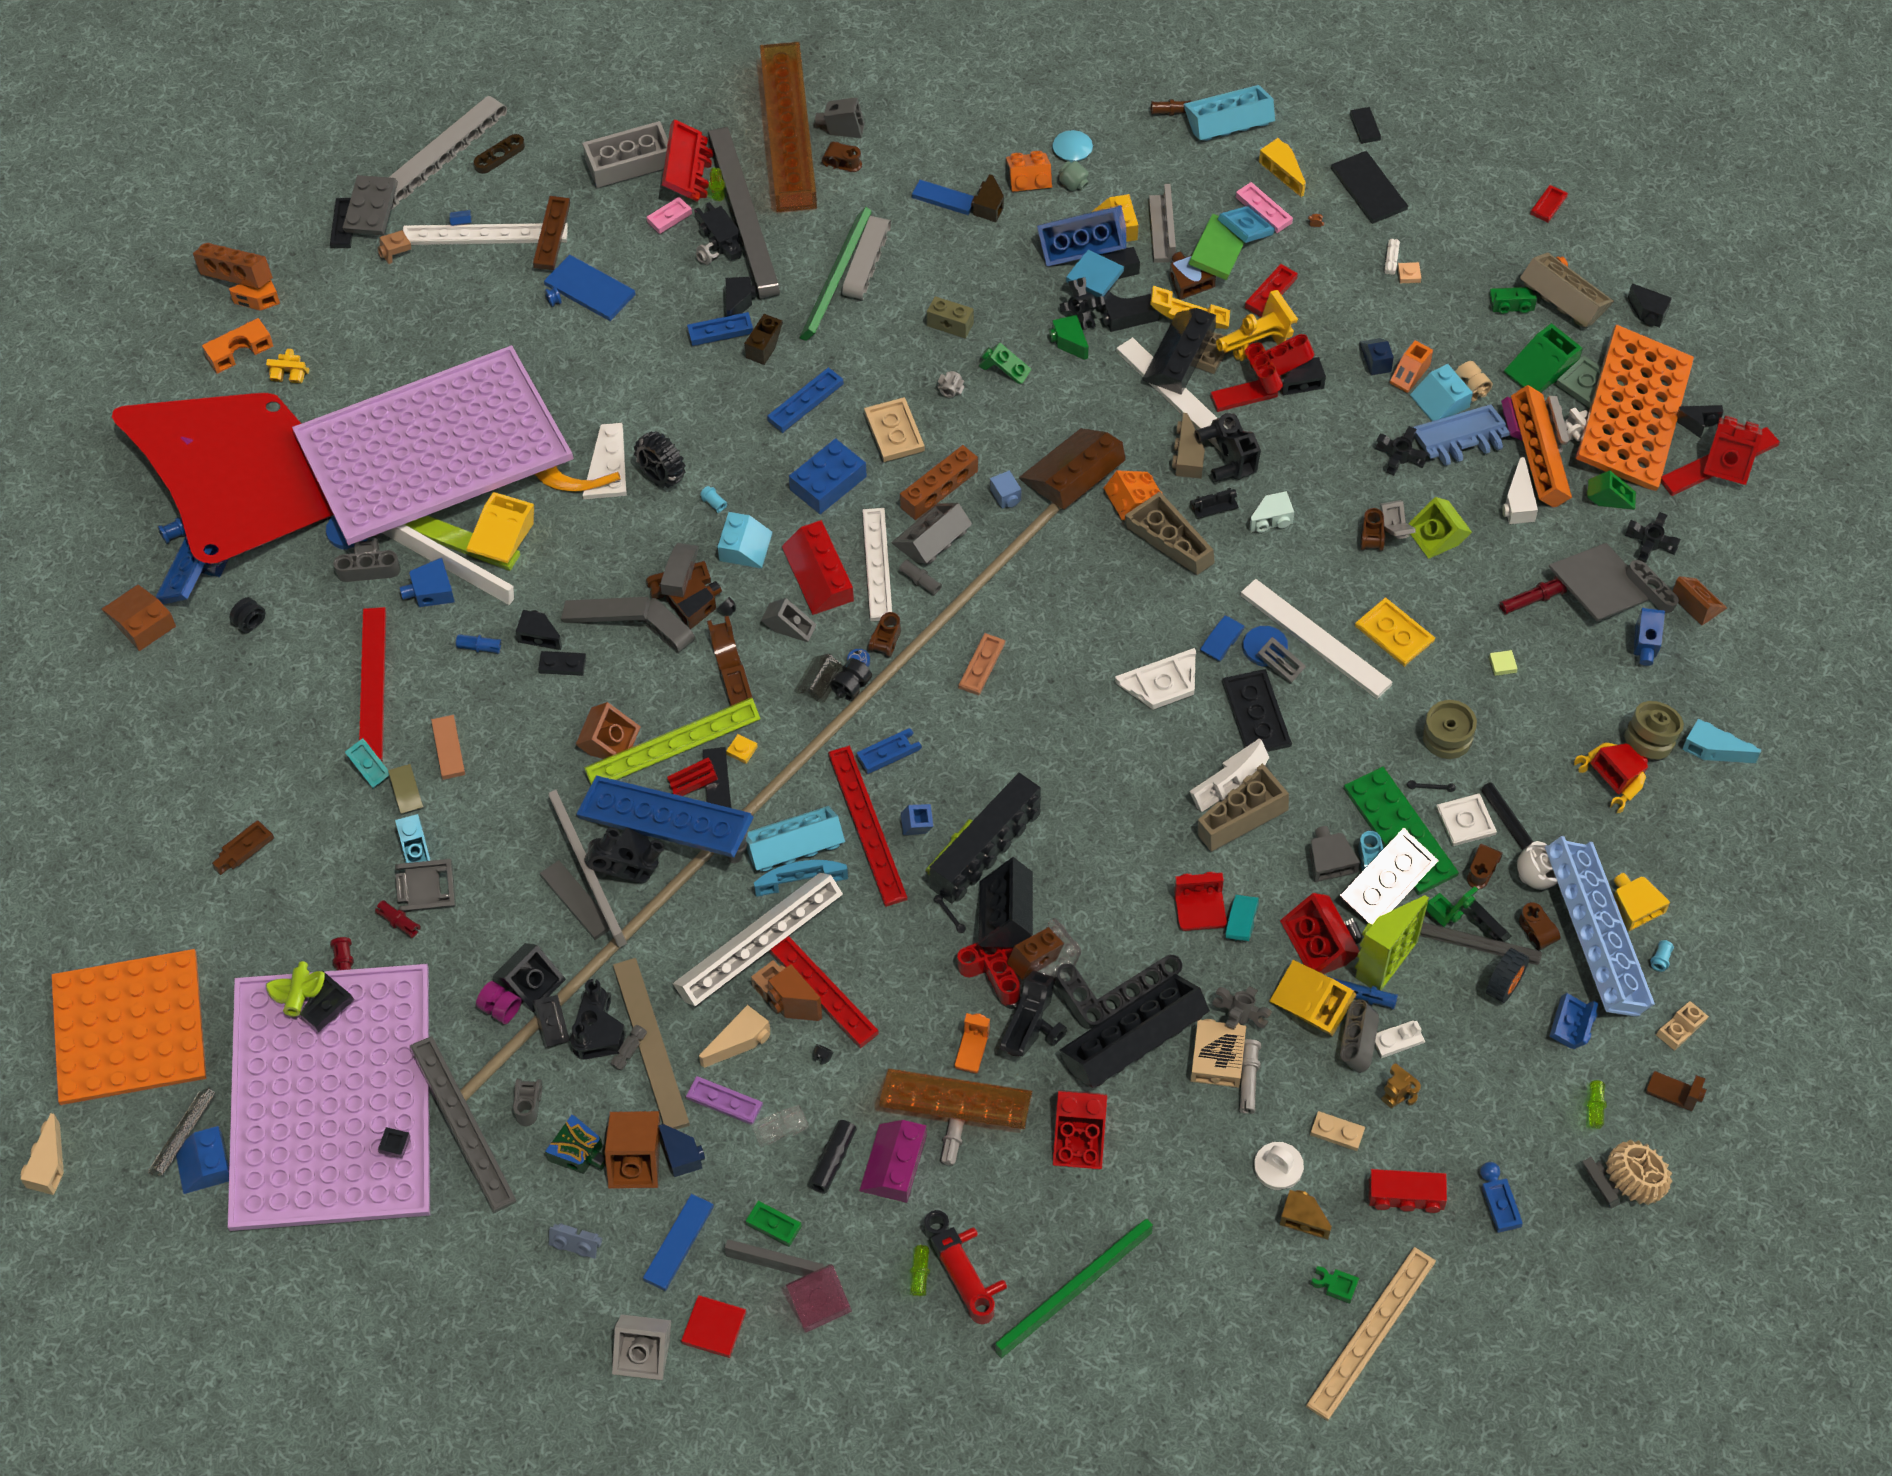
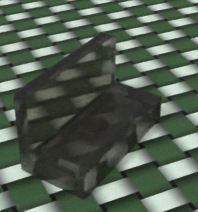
M830 653L814 657L794 691L797 694L808 692L816 701L820 703L825 702L832 691L830 682L837 673L843 671V665Z

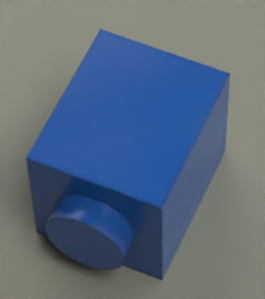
M931 804L908 805L901 812L903 835L926 834L934 827Z

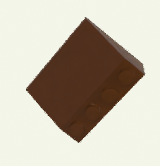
M1080 428L1023 473L1019 479L1064 510L1126 460L1123 442L1108 432Z

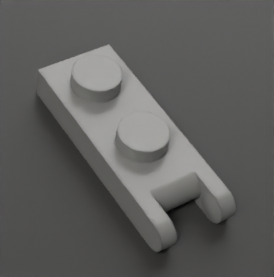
M1549 396L1545 403L1559 453L1561 454L1563 451L1561 444L1566 445L1569 441L1567 424L1564 422L1562 407L1559 405L1557 396Z

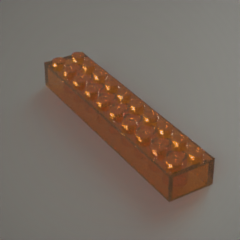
M800 43L760 45L776 212L817 209Z

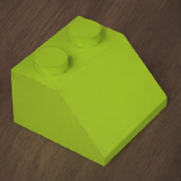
M1434 497L1408 523L1415 528L1416 532L1411 533V536L1428 559L1459 546L1472 533L1448 500Z

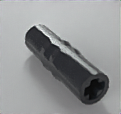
M838 1120L808 1185L814 1191L822 1194L828 1192L857 1130L856 1126L851 1122Z

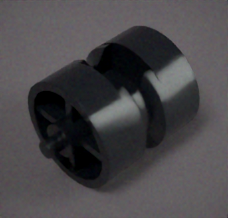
M850 658L842 667L843 671L837 673L831 680L830 686L838 697L844 696L847 693L848 695L845 699L853 701L860 692L859 688L865 686L872 678V673L864 662Z

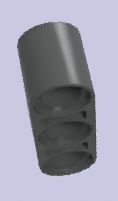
M656 598L650 600L647 619L643 620L647 624L645 626L654 634L658 633L662 637L660 639L669 647L672 646L677 650L676 653H679L695 640L693 632Z
M1361 999L1354 1001L1349 1006L1340 1052L1341 1059L1358 1073L1366 1071L1371 1065L1379 1023L1378 1013Z

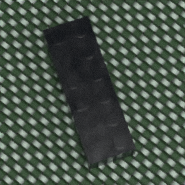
M1019 772L930 866V889L941 895L951 904L956 899L961 900L967 893L969 885L971 883L976 884L980 880L983 870L986 867L991 868L995 864L997 855L1001 851L1006 852L1012 843L1011 840L1016 835L1019 837L1023 834L1026 824L1030 820L1034 821L1041 813V787Z
M1174 974L1059 1050L1068 1071L1091 1088L1102 1085L1105 1080L1114 1074L1123 1071L1132 1062L1143 1058L1147 1052L1161 1046L1164 1041L1173 1035L1181 1033L1191 1023L1199 1021L1210 1010L1201 988Z

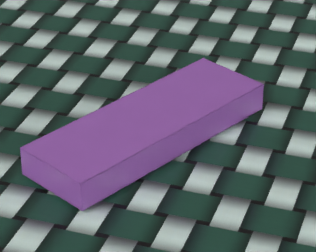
M696 1076L686 1095V1099L750 1125H753L763 1105V1102L698 1076Z

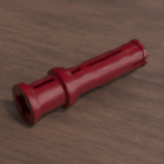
M1555 576L1553 580L1548 582H1539L1535 588L1500 601V608L1507 615L1540 600L1548 601L1550 597L1559 593L1563 595L1567 592V587Z
M338 937L330 941V947L334 953L332 964L337 971L352 970L351 966L354 963V959L350 954L352 942L348 937Z

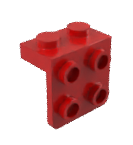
M1206 872L1198 875L1182 874L1175 876L1174 894L1179 928L1182 931L1224 928L1226 926L1227 920L1222 894L1223 873Z

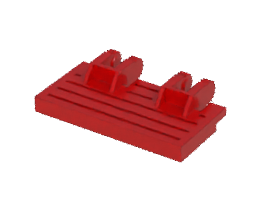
M675 119L670 125L662 186L698 202L700 198H707L708 191L705 189L709 187V182L702 175L704 167L709 168L712 166V161L709 158H712L713 151L706 147L708 138L703 136L701 131Z

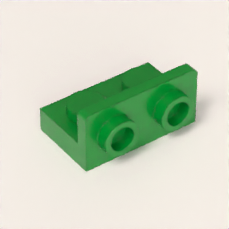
M1528 287L1490 289L1492 312L1506 314L1508 312L1520 311L1521 313H1528L1535 310L1537 298L1535 295L1533 296V290Z

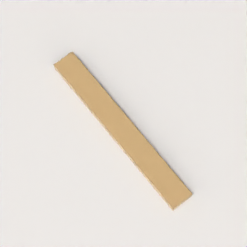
M1413 1248L1307 1403L1306 1407L1326 1421L1331 1418L1434 1266L1436 1260L1419 1249Z

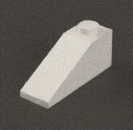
M1525 457L1519 460L1506 503L1502 506L1503 516L1508 518L1509 524L1535 522L1538 512Z

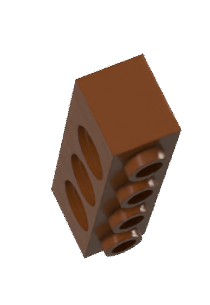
M204 243L193 252L201 275L258 289L273 278L265 256L211 243Z
M962 445L900 493V508L916 521L978 472V457Z

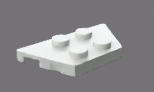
M1193 648L1115 676V682L1151 709H1156L1192 696L1195 689L1196 650Z

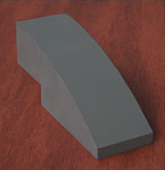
M683 543L675 545L661 580L662 594L684 597L688 580L692 576L699 546Z

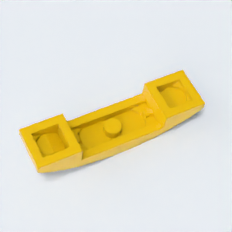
M1156 286L1152 287L1150 305L1166 317L1173 320L1177 312L1199 308L1216 315V328L1228 329L1230 310L1212 304L1206 309L1172 298V291Z

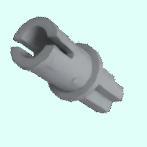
M950 1117L947 1135L943 1137L945 1144L941 1162L948 1166L955 1164L959 1146L962 1145L961 1135L965 1120L961 1117Z

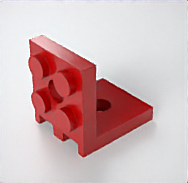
M1727 415L1724 418L1719 417L1715 437L1703 473L1746 485L1762 437V429L1758 427L1759 424L1746 421L1745 424L1738 423L1737 418ZM1729 452H1734L1738 456V460L1733 464L1725 461V455Z

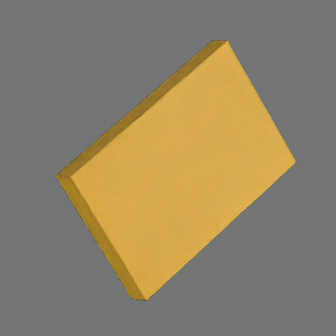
M1386 597L1355 623L1356 628L1404 667L1435 641V637Z

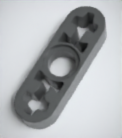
M1633 560L1626 570L1628 578L1659 610H1664L1666 613L1672 612L1679 602L1677 595L1646 563L1640 560ZM1648 583L1655 585L1657 589L1651 588Z

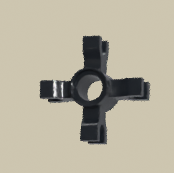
M1085 277L1068 281L1074 296L1069 298L1068 302L1059 304L1061 312L1070 311L1073 315H1078L1082 330L1096 327L1090 311H1093L1098 305H1104V297H1094L1093 294L1086 293Z
M1408 426L1404 436L1397 437L1395 440H1391L1386 435L1380 433L1375 449L1391 453L1386 473L1394 476L1399 465L1408 461L1413 462L1418 467H1424L1428 452L1412 448L1416 428Z
M1659 512L1655 522L1648 524L1646 527L1630 520L1625 536L1641 540L1643 547L1638 560L1646 563L1651 551L1663 548L1668 553L1675 555L1681 539L1664 535L1665 530L1663 527L1668 516L1667 514Z

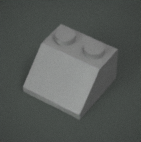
M621 1314L615 1326L612 1374L663 1380L670 1343L671 1320Z

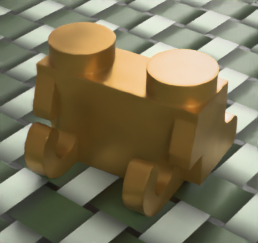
M1393 1064L1390 1074L1394 1076L1388 1079L1387 1085L1384 1087L1385 1095L1381 1098L1382 1101L1390 1108H1393L1405 1100L1404 1096L1409 1094L1412 1098L1408 1099V1105L1415 1104L1418 1098L1417 1093L1421 1087L1420 1082L1398 1064Z

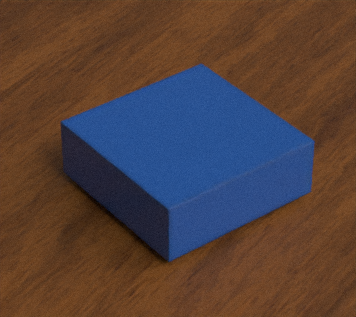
M471 211L451 212V225L471 223Z

